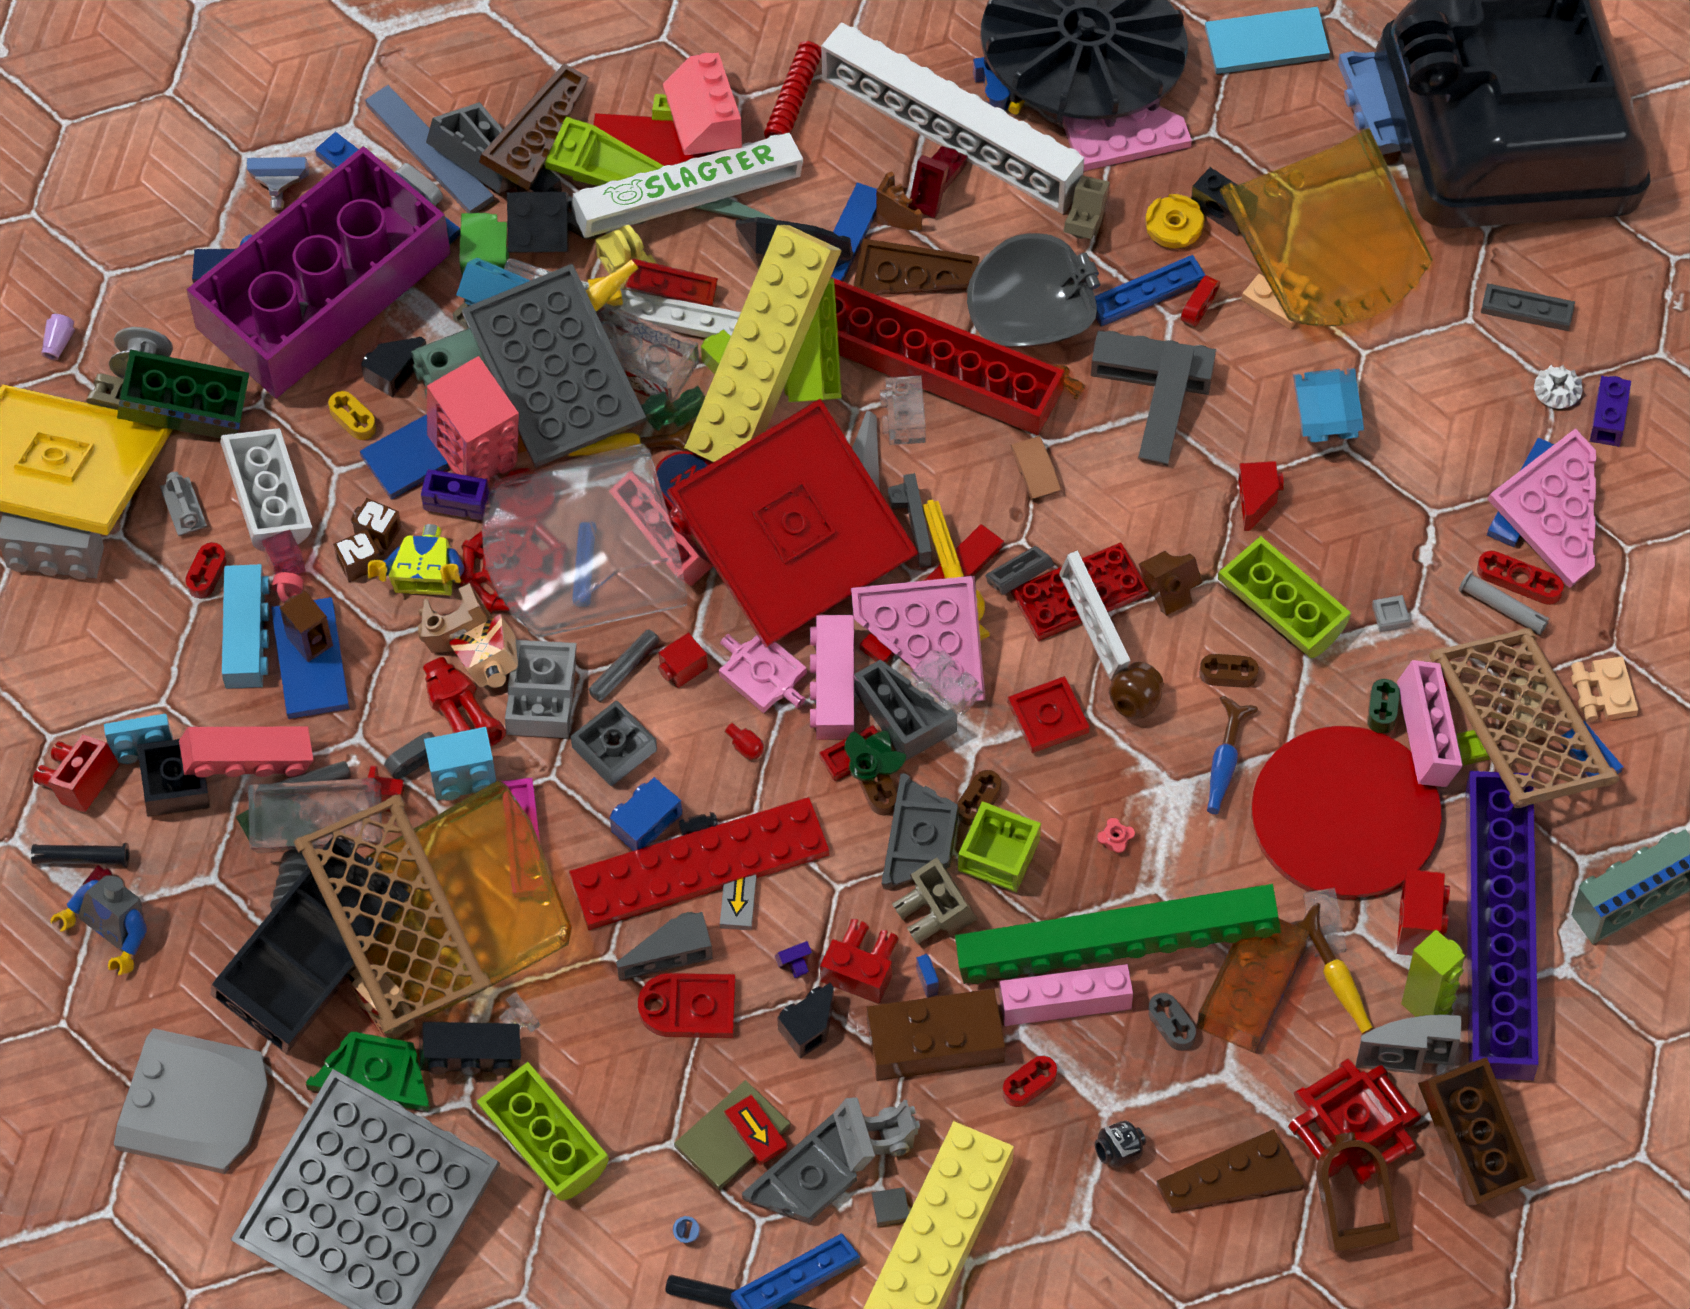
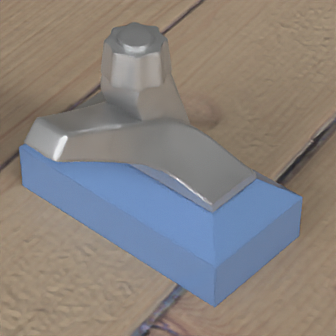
M306 157L247 158V170L256 182L268 187L269 195L271 196L270 208L282 210L284 208L283 191L309 176V163Z

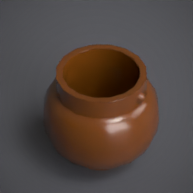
M1134 662L1113 677L1109 687L1110 700L1121 715L1132 718H1144L1154 712L1162 697L1161 690L1164 685L1163 678L1153 666L1143 662Z

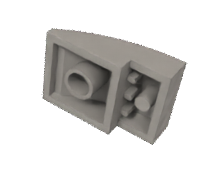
M516 640L518 667L510 672L508 702L505 715L506 735L568 738L574 691L577 643Z
M1425 1015L1406 1018L1377 1027L1361 1036L1356 1058V1068L1374 1069L1379 1065H1383L1387 1071L1420 1074L1423 1063L1453 1066L1460 1042L1461 1016Z

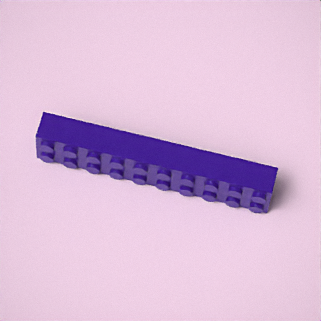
M1470 771L1466 785L1468 1061L1472 1062L1487 1057L1496 1079L1534 1081L1539 1065L1534 804L1515 808L1509 798L1510 793L1498 772ZM1513 773V774H1521V775L1526 776V775H1528L1529 773ZM1527 786L1524 793L1534 791V787Z

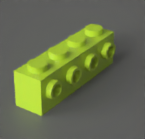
M1435 930L1413 950L1401 1004L1415 1017L1452 1015V1005L1457 999L1455 993L1460 986L1458 981L1464 971L1462 966L1465 958L1461 947L1455 941L1447 940L1439 931Z

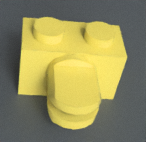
M625 225L595 239L597 257L609 274L616 272L632 258L656 264L652 255H646L639 235L635 233L630 225ZM624 281V283L620 287V289L634 291L630 289H625L626 281Z

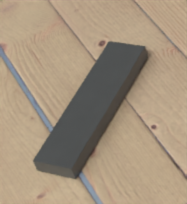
M1165 342L1138 459L1168 466L1195 348Z

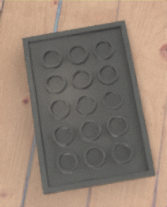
M573 264L462 309V314L490 373L519 412L518 433L535 468L646 422L645 413Z

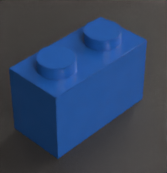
M654 777L647 784L642 783L633 793V797L625 804L621 803L614 808L609 817L611 832L633 851L647 847L682 815L681 800Z

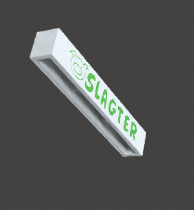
M790 133L773 135L761 141L745 143L742 145V148L720 150L704 157L691 158L683 163L672 166L666 165L658 170L638 173L633 177L619 181L613 180L605 185L594 188L582 189L579 192L573 193L571 211L584 238L621 228L625 225H633L800 177L803 157Z

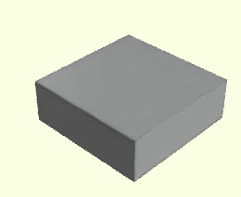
M1403 595L1373 600L1372 607L1379 632L1410 626V618Z

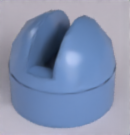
M683 1216L675 1221L673 1234L680 1242L691 1243L699 1237L700 1225L696 1219ZM692 1222L689 1238H684L687 1223Z

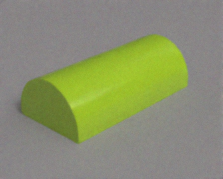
M1262 536L1256 539L1218 573V580L1309 658H1315L1323 653L1342 633L1350 619L1351 612Z
M529 1062L525 1063L476 1101L493 1124L560 1201L568 1200L588 1188L602 1174L608 1164L609 1157Z

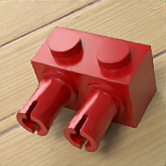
M82 734L74 746L58 741L55 744L56 747H53L51 750V758L62 763L56 770L40 765L38 767L39 771L36 770L33 775V780L38 785L52 788L62 805L86 812L117 770L119 763L107 742Z
M851 919L842 942L832 939L820 964V982L825 984L831 983L835 988L880 1004L892 978V961L889 958L899 941V937L891 932L888 938V931L881 930L872 952L863 951L859 948L869 930V926L863 921L858 926L859 920Z

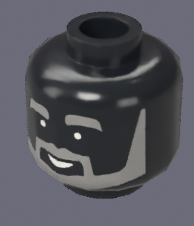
M1125 1120L1102 1128L1098 1133V1139L1095 1140V1150L1102 1163L1118 1168L1139 1160L1143 1154V1146L1146 1144L1143 1131L1139 1127L1135 1128L1132 1123Z

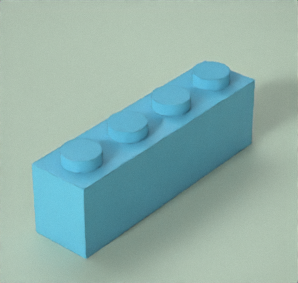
M261 564L224 566L222 677L226 689L263 687V675H268V658L263 657L264 648H269L268 630H264V621H269L270 612L269 603H264L265 594H270L269 576H264Z

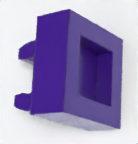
M808 941L778 952L775 955V959L779 967L789 964L794 978H797L809 972L803 958L809 956L812 951Z

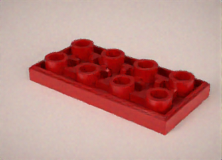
M1121 542L1082 558L1107 612L1148 596L1149 590ZM1062 567L1033 578L1011 590L1013 598L1037 641L1082 623L1059 575Z

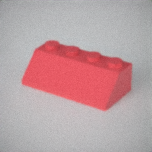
M719 52L690 56L663 83V90L684 155L742 148L741 117Z

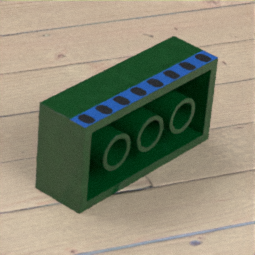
M130 349L117 419L220 439L222 435L236 434L239 431L250 373Z

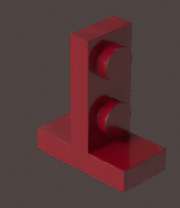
M941 146L932 158L922 155L917 161L910 196L913 202L908 207L913 210L920 209L923 214L935 218L940 211L943 193L966 166L968 156L945 146Z

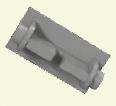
M178 472L169 473L166 484L160 486L177 535L181 536L207 527L190 478H183Z

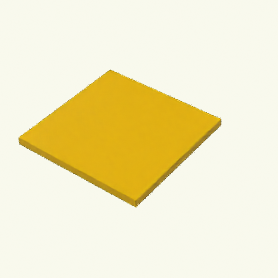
M2 384L0 387V511L108 536L170 436L172 429L117 419L118 410Z

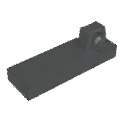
M915 473L903 475L902 484L888 488L889 504L892 509L907 508L914 545L919 553L917 555L919 568L931 567L932 551Z

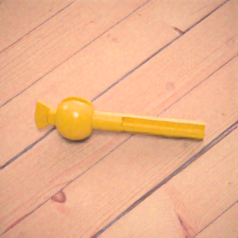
M933 499L928 500L927 504L922 505L923 513L945 579L964 577L940 503ZM976 589L978 620L980 621L985 612V600L980 591ZM979 624L981 641L990 636V633Z

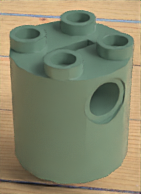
M469 328L411 351L415 363L413 364L415 375L418 381L423 380L426 389H424L426 399L427 385L477 356L481 358L487 367Z

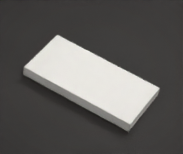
M1077 550L1067 555L1059 575L1110 681H1112L1117 673L1128 667L1131 660Z

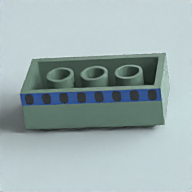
M1686 829L1677 834L1674 832L1668 833L1652 848H1641L1632 856V859L1624 863L1618 861L1612 864L1603 875L1597 878L1591 876L1579 885L1571 915L1592 944L1601 941L1690 891V834Z

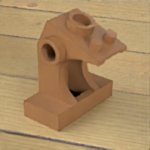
M470 583L459 588L463 601L458 610L452 614L441 616L436 610L432 609L427 598L424 599L423 608H419L422 623L418 625V634L420 640L426 644L431 653L453 651L449 643L451 640L493 618Z

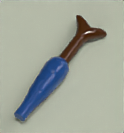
M1225 696L1220 697V701L1226 709L1228 722L1223 743L1216 748L1212 759L1209 802L1207 806V812L1211 814L1219 813L1222 799L1237 764L1238 752L1235 749V742L1240 722L1258 711L1256 706H1240Z

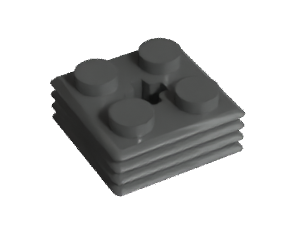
M614 701L571 735L572 748L610 786L616 784L657 751L656 738L618 701ZM609 742H612V743L616 744V743L619 742V744H618V745H615V746H614V745L611 746V745H609L608 743H609Z

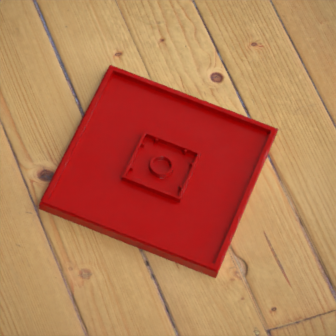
M821 398L666 491L765 648L816 618V615L824 613L852 595L851 588L866 587L919 554Z

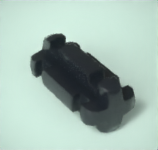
M709 812L710 816L701 814L689 817V821L681 819L679 827L682 836L709 827H716L718 821L715 813Z

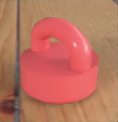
M277 573L273 577L272 589L277 592L279 599L284 603L289 597L302 593L304 580L301 576L294 573Z

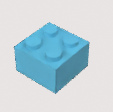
M486 727L424 739L436 800H454L461 795L471 793L484 794L491 789L498 788Z

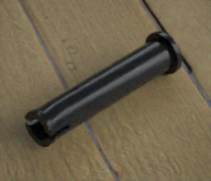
M123 843V846L33 844L31 848V854H35L31 857L32 864H115L127 868L130 859L128 843Z

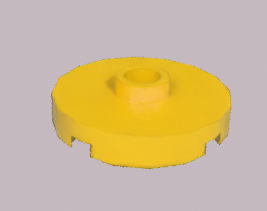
M1169 194L1168 197L1162 199L1160 197L1154 200L1148 207L1145 217L1146 230L1152 240L1161 246L1173 249L1186 247L1194 243L1201 236L1204 227V215L1198 203L1184 195Z

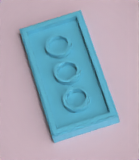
M1318 7L1205 22V31L1216 74L1329 59L1330 52Z

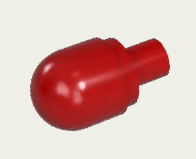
M734 723L729 724L724 732L733 739L732 745L734 749L744 758L754 760L763 754L764 743L751 730L747 728L741 730Z

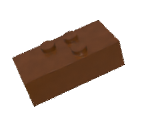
M995 988L867 1006V1026L877 1081L1005 1062V1043Z
M1487 1057L1474 1060L1418 1083L1466 1206L1478 1205L1536 1181Z

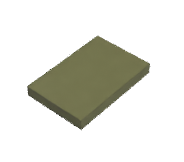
M746 1080L674 1142V1147L719 1191L755 1159L724 1116L725 1110L752 1094L780 1135L790 1128V1122Z

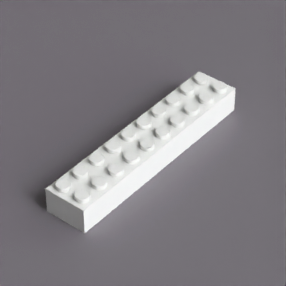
M841 22L821 45L822 80L934 143L947 148H953L967 155L968 162L1061 214H1064L1073 203L1075 188L1084 171V157L1075 149L1061 145L1053 137L1036 131L1028 123L1018 121L1009 116L1003 109L991 106L978 95L964 91L954 82L946 81L934 74L929 68L921 67L910 61L906 55L898 54L887 48L882 42L874 41L865 36L855 27H849Z

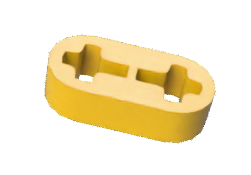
M339 391L329 398L330 415L352 437L358 440H367L375 434L376 424L373 414L352 394L346 391ZM341 404L344 406L347 404L349 412L342 407L337 408V405ZM355 419H357L362 424H365L367 422L368 426L365 428L363 426L357 427Z

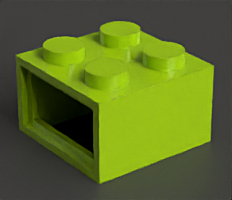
M982 801L959 851L958 871L1017 893L1040 842L1041 823Z

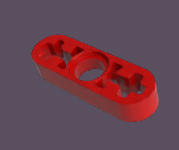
M1486 551L1479 557L1477 573L1481 579L1546 605L1555 604L1560 600L1564 584L1559 576L1497 551ZM1491 562L1495 563L1496 567L1492 570L1487 569ZM1505 567L1508 568L1506 577L1502 576ZM1523 572L1528 576L1529 580L1525 583H1517L1512 579V574ZM1534 578L1538 579L1535 588L1532 587ZM1548 585L1553 586V590L1550 593L1544 591Z

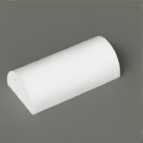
M280 428L222 435L221 446L253 546L260 551L277 552L292 548L304 541L309 536L312 525Z

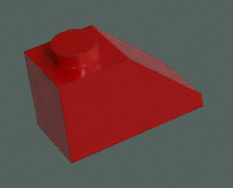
M1276 461L1239 464L1238 486L1244 531H1250L1277 503L1279 491L1284 490L1283 473H1277Z

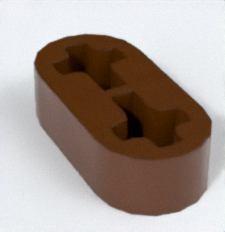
M1209 654L1201 660L1199 669L1201 680L1208 685L1241 688L1254 685L1259 672L1258 663L1253 658L1226 654ZM1210 665L1216 666L1217 674L1210 673ZM1242 667L1247 668L1248 676H1242Z
M866 765L860 766L861 769H870ZM878 774L877 782L875 783L873 780H858L874 813L885 816L894 812L897 791L889 775ZM878 791H882L883 796L889 798L888 804L878 801Z
M983 770L979 772L957 803L960 810L958 819L963 824L972 825L982 801L994 805L1000 796L1002 783L1000 776L995 771ZM992 782L993 788L988 787L984 794H981L982 783ZM975 801H977L976 812L972 811L970 814H966V807L971 808Z

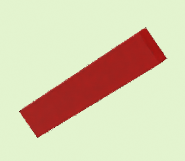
M982 524L955 549L964 577L975 576L1004 547V540ZM941 564L923 581L945 579ZM872 633L859 644V649L875 662L881 659L887 663L895 655Z

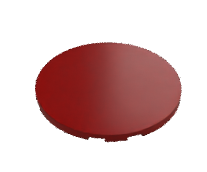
M1331 726L1315 729L1291 739L1268 759L1260 771L1254 787L1251 819L1256 834L1255 837L1261 851L1283 877L1309 892L1312 890L1328 895L1329 898L1355 900L1358 897L1372 895L1376 897L1391 892L1403 885L1406 869L1421 870L1430 858L1438 839L1441 825V803L1436 786L1418 784L1412 752L1407 747L1387 735L1370 729L1354 726Z

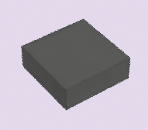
M904 1187L872 1192L877 1227L905 1223L909 1210Z

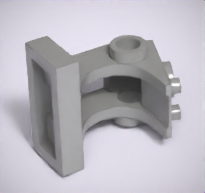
M857 1097L846 1098L840 1104L833 1115L850 1172L862 1171L875 1155L891 1154V1156L896 1157L908 1153L913 1148L914 1136L918 1135V1129L920 1128L919 1121H916L915 1117L911 1116L916 1114L914 1106L909 1107L907 1100H903L898 1107L882 1109L878 1113L879 1116L867 1117L863 1115ZM879 1131L882 1140L871 1139L868 1132Z

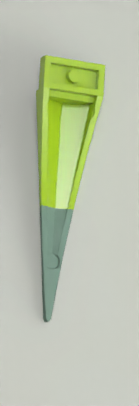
M569 117L565 118L545 161L546 169L572 176L574 181L596 186L605 185L613 180L619 181L633 177L638 173L658 170L664 166L617 140L598 127ZM728 197L693 207L741 219L754 217L774 219Z

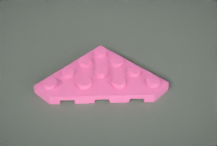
M1160 106L1154 111L1146 108L1128 116L1118 117L1113 127H1107L1104 119L1087 120L1065 116L1063 120V126L1070 147L1084 157V171L1190 148L1192 143L1184 118Z
M1576 428L1498 487L1487 498L1569 588L1589 574L1595 567L1593 541L1595 539L1594 501L1596 497V478L1594 477V463L1596 462V450Z
M975 576L851 588L854 619L875 635L892 652L908 663L926 681L941 691L952 703L985 700Z

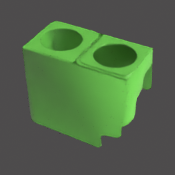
M461 214L459 263L462 276L467 262L475 258L482 259L509 271L508 247H506L507 223L498 222L496 214Z

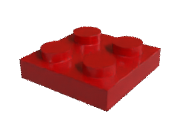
M1065 676L1008 696L1007 703L1031 753L1089 733V724Z

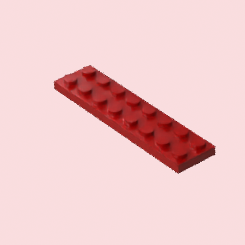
M807 797L722 823L716 827H709L569 871V876L589 931L721 890L724 884L755 874L757 878L830 855L810 798Z

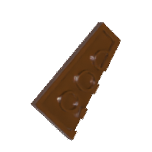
M863 238L854 286L875 295L968 288L969 281L979 265L980 259L979 256Z
M1272 1129L1157 1180L1156 1186L1170 1212L1175 1213L1213 1206V1203L1222 1201H1241L1244 1197L1260 1194L1268 1196L1276 1194L1277 1191L1288 1189L1292 1191L1301 1190L1304 1188V1183L1277 1133Z

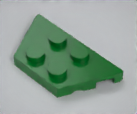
M351 1031L341 1042L339 1049L332 1052L324 1061L325 1065L314 1077L310 1076L306 1082L307 1090L319 1092L332 1069L384 1098L398 1102L405 1108L429 1112L430 1108L413 1042Z

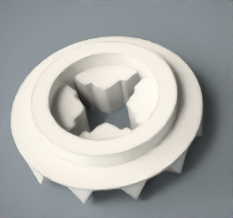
M1550 365L1548 369L1541 370L1535 379V394L1542 403L1549 407L1557 409L1568 408L1577 403L1582 395V378L1577 377L1575 370L1565 369L1564 365L1561 367ZM1561 381H1565L1564 389L1559 387L1557 390L1554 389L1552 391L1554 382L1558 384Z

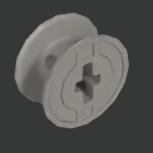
M143 327L124 328L118 331L114 337L115 346L120 352L111 357L109 367L116 376L124 379L130 349L169 357L173 351L172 342L165 335L155 330Z

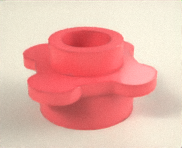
M1110 818L1107 820V826L1104 831L1098 833L1097 840L1100 844H1104L1108 850L1121 853L1125 850L1128 840L1134 838L1135 831L1132 827H1125L1120 824L1117 818ZM1117 833L1119 837L1116 838L1113 834Z

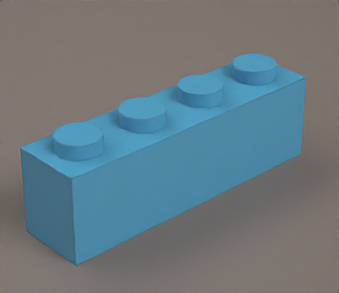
M475 258L467 262L456 295L464 298L466 304L473 305L531 280L482 259Z

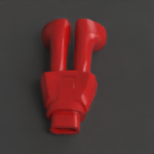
M439 657L426 663L423 666V670L427 675L425 681L427 683L429 703L433 710L445 716L452 732L472 730L457 709L463 706L472 720L475 729L486 727L490 746L501 742L506 735V729L499 720L488 716L480 707L474 697L477 688L473 681L461 670L455 669L453 664H448L444 657Z

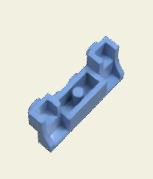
M1351 51L1339 54L1338 66L1347 85V90H1344V98L1347 106H1352L1354 123L1357 130H1362L1365 140H1370L1376 156L1401 151L1374 59L1375 52L1360 53Z

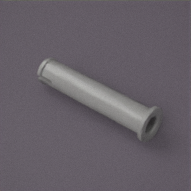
M1472 570L1467 573L1459 587V592L1465 591L1527 628H1531L1538 635L1542 634L1550 620L1549 617H1545L1474 576Z

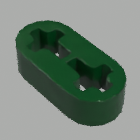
M1379 679L1373 683L1371 689L1367 725L1377 733H1388L1395 726L1400 690L1399 686L1392 680ZM1382 692L1387 693V700L1382 699ZM1379 712L1385 713V720L1379 719Z

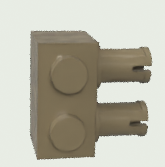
M937 857L910 874L916 883L914 885L915 889L892 903L902 920H905L906 917L925 905L931 907L930 914L907 927L918 945L941 929L943 931L946 930L950 936H953L978 919L949 872Z

